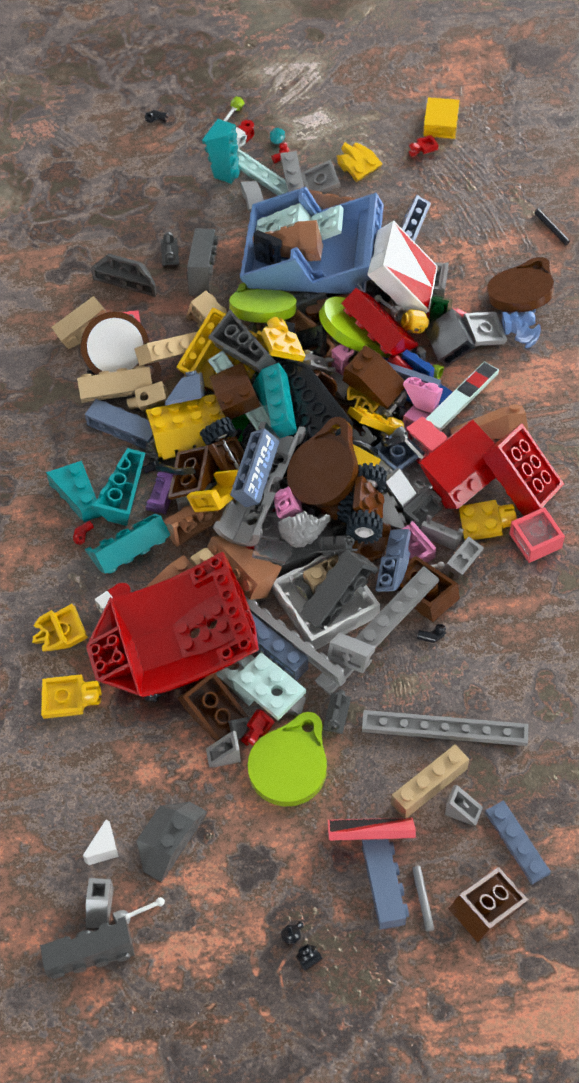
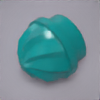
M275 127L270 132V140L273 144H280L285 140L286 136L283 129Z

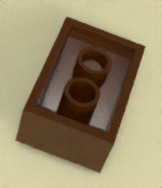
M366 345L345 367L342 381L386 409L392 405L405 389L402 377L379 353Z
M243 362L209 377L224 416L229 417L230 420L261 407Z
M209 445L177 452L174 467H194L196 473L172 475L168 494L169 500L185 497L190 492L204 491L214 478L213 474L218 472V465L207 448Z
M415 555L409 560L408 570H406L397 590L400 592L423 567L438 577L439 582L414 607L421 615L434 622L460 599L458 583Z
M215 673L198 680L177 697L189 715L215 742L230 733L228 721L248 717Z
M498 867L459 894L448 909L477 942H480L528 901V898Z

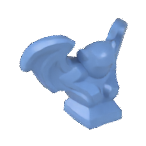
M536 309L527 312H513L510 315L507 312H502V325L505 335L511 332L516 334L515 340L526 344L525 348L533 346L540 336L541 327L539 324L533 329L529 328V326L536 323L534 315Z

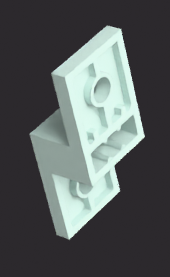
M298 203L282 211L275 212L270 216L261 218L257 221L256 230L264 233L268 231L275 232L283 226H293L298 221L317 220L323 241L342 233L344 209L341 205L310 216L302 204Z
M262 653L256 658L249 655L235 662L239 665V668L236 670L226 667L215 672L222 683L248 706L255 701L277 720L306 693V689ZM274 689H280L283 693L279 696H274L271 692Z

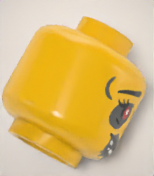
M410 309L402 315L401 325L406 332L420 334L428 327L429 319L425 312Z

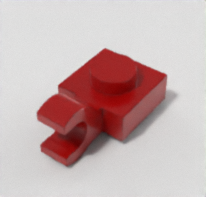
M432 135L417 139L416 143H411L409 145L411 150L408 153L411 157H415L421 151L423 154L437 151L439 145Z
M256 709L247 724L250 731L242 737L241 742L246 746L249 743L254 746L259 737L261 738L269 732L275 721L262 709Z

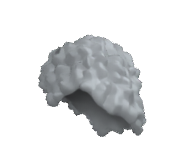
M306 511L299 512L295 517L291 518L288 516L279 521V532L281 537L291 547H305L307 544H312L318 538L321 531H324V528L327 527L331 517L326 514L317 519V517H313L311 514L307 515Z

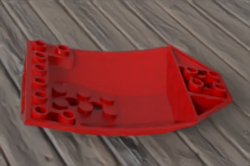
M223 552L187 571L152 586L118 597H110L86 646L96 681L140 697L164 693L218 672L259 650L256 625L246 597ZM217 621L216 627L210 629L211 623ZM197 628L200 629L199 636L192 638V631Z

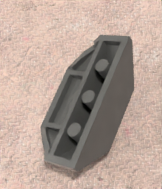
M107 254L91 267L93 280L153 297L157 295L155 282L147 267L141 262Z
M192 802L160 805L137 839L143 872L162 883L208 814V811Z

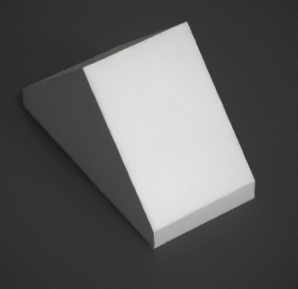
M105 820L83 854L84 861L88 865L118 857L110 822Z

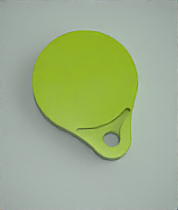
M241 283L237 291L229 298V310L238 319L249 322L267 323L273 317L286 320L296 313V298L282 290L249 289L245 283Z
M331 297L326 300L320 309L319 318L325 330L336 341L355 351L360 352L366 345L385 358L391 356L389 353L386 355L379 348L380 344L377 341L374 342L367 336L369 332L365 328L362 330L355 323L357 320L353 316L349 317L343 311L345 307L341 303L345 300L344 297Z
M304 712L298 715L285 726L265 734L251 749L248 758L249 780L255 792L265 801L284 807L297 806L309 801L321 790L327 775V760L322 743V720L315 713ZM308 724L314 727L311 732H305L302 728Z

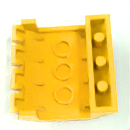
M212 307L176 368L185 375L186 372L194 370L197 373L202 372L206 388L214 392L209 377L217 373L208 360L221 352V350L208 337L226 314ZM258 330L256 334L250 331L264 349L268 351L261 334L262 332ZM226 354L234 366L241 363L238 360L231 357L230 355ZM244 365L251 380L255 371Z
M215 394L203 396L200 399L145 410L158 457H162L163 460L175 458L174 450L177 449L180 452L193 449V445H196V448L206 446L199 434L200 431L206 428V426L211 425V423L216 422V420L225 418Z

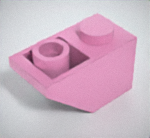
M409 377L404 381L403 386L415 408L432 413L438 407L443 389L439 388L437 384L422 382L417 377Z
M289 486L276 492L273 500L277 516L280 519L287 518L288 516L292 518L299 512H303L301 502L292 494Z

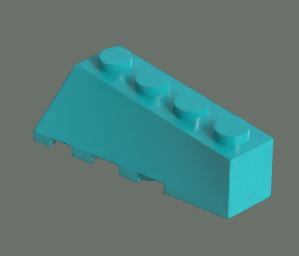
M217 119L202 139V142L206 145L205 151L209 153L208 161L212 162L210 167L214 178L232 184L240 174L236 125Z
M279 363L263 368L253 387L270 419L271 428L279 439L297 433L288 375Z
M127 448L113 474L109 477L107 484L101 490L99 497L93 503L92 508L109 522L128 525L144 463L145 452Z
M153 514L133 524V529L121 530L117 532L116 538H105L99 541L100 545L92 549L90 546L85 551L101 572L111 574L121 564L132 562L135 556L149 552L151 550L150 547L155 544L160 545L167 540L166 538L171 536L161 515Z

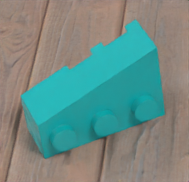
M82 461L46 472L49 485L59 493V496L69 504L70 508L83 522L101 517L92 508L97 498Z

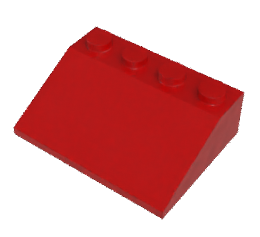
M355 288L341 303L345 307L343 311L349 317L353 316L357 320L355 323L362 330L365 328L369 332L367 336L372 341H377L380 344L379 348L386 355L388 353L397 355L406 349L411 350L419 345L369 294Z
M473 419L468 421L418 462L435 492L441 497V502L445 509H459L496 478L481 456L495 443Z
M522 423L481 455L523 516L543 508L564 485Z

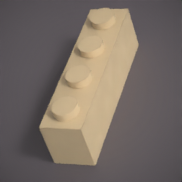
M197 332L147 343L134 348L139 366L184 355Z
M142 365L134 367L135 369L131 370L121 368L116 370L117 372L112 373L102 371L99 372V375H81L80 378H77L81 403L93 402L95 399L106 400L135 395V390L152 385L150 368Z
M453 745L393 793L391 805L403 818H408L468 769L469 758L456 745Z

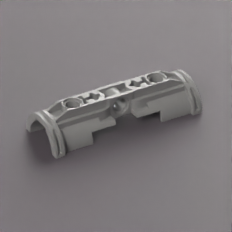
M260 422L259 430L265 428L280 441L262 499L259 504L244 507L238 501L234 503L231 500L227 504L220 521H216L213 527L218 535L240 546H255L259 543L263 534L262 524L274 501V496L279 490V485L297 445L302 443L305 437V427H299L294 437L286 436L279 439L267 422ZM277 459H284L282 463L275 464V461ZM257 519L255 524H248L250 520Z

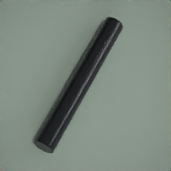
M540 209L535 210L534 214L564 245H568L570 240Z

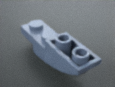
M409 529L390 530L386 555L381 559L375 589L377 592L396 591L400 586L410 558L408 547L411 532Z

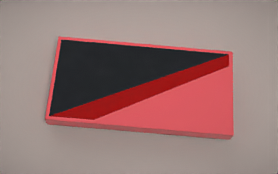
M413 818L328 820L330 841L416 837Z

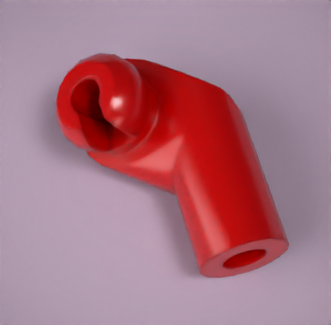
M286 142L280 143L279 153L271 156L273 163L281 161L280 153L289 152L290 149Z
M90 520L74 529L73 541L75 544H83L86 533L94 528Z

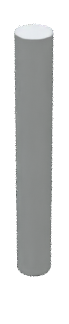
M415 866L412 870L426 932L434 930L422 870L421 866Z

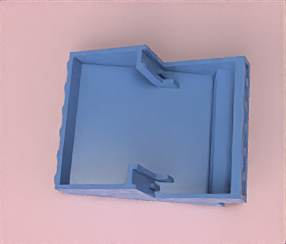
M307 187L252 204L240 273L241 281L249 289L347 294L357 288L365 292L366 281L371 280L367 274L371 258L374 254L377 231L382 227L384 204L377 193L339 204L344 209L342 233L322 241L321 261H307L298 247L291 249L290 258L281 257L282 262L268 265L255 259L253 234L256 232L258 220L298 203L302 204L310 216L329 209L321 210Z

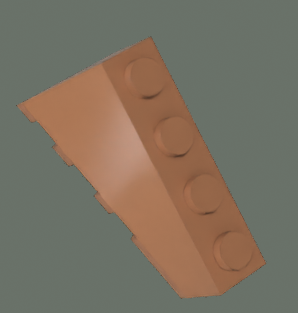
M227 504L220 510L194 512L192 506L189 505L183 507L176 514L168 516L164 523L171 535L169 539L178 547L214 525L216 521H220L222 511Z
M212 536L207 548L214 556L220 552L225 554L244 594L249 600L267 598L282 567L271 563V560L266 557H261L253 549L231 543L221 536Z

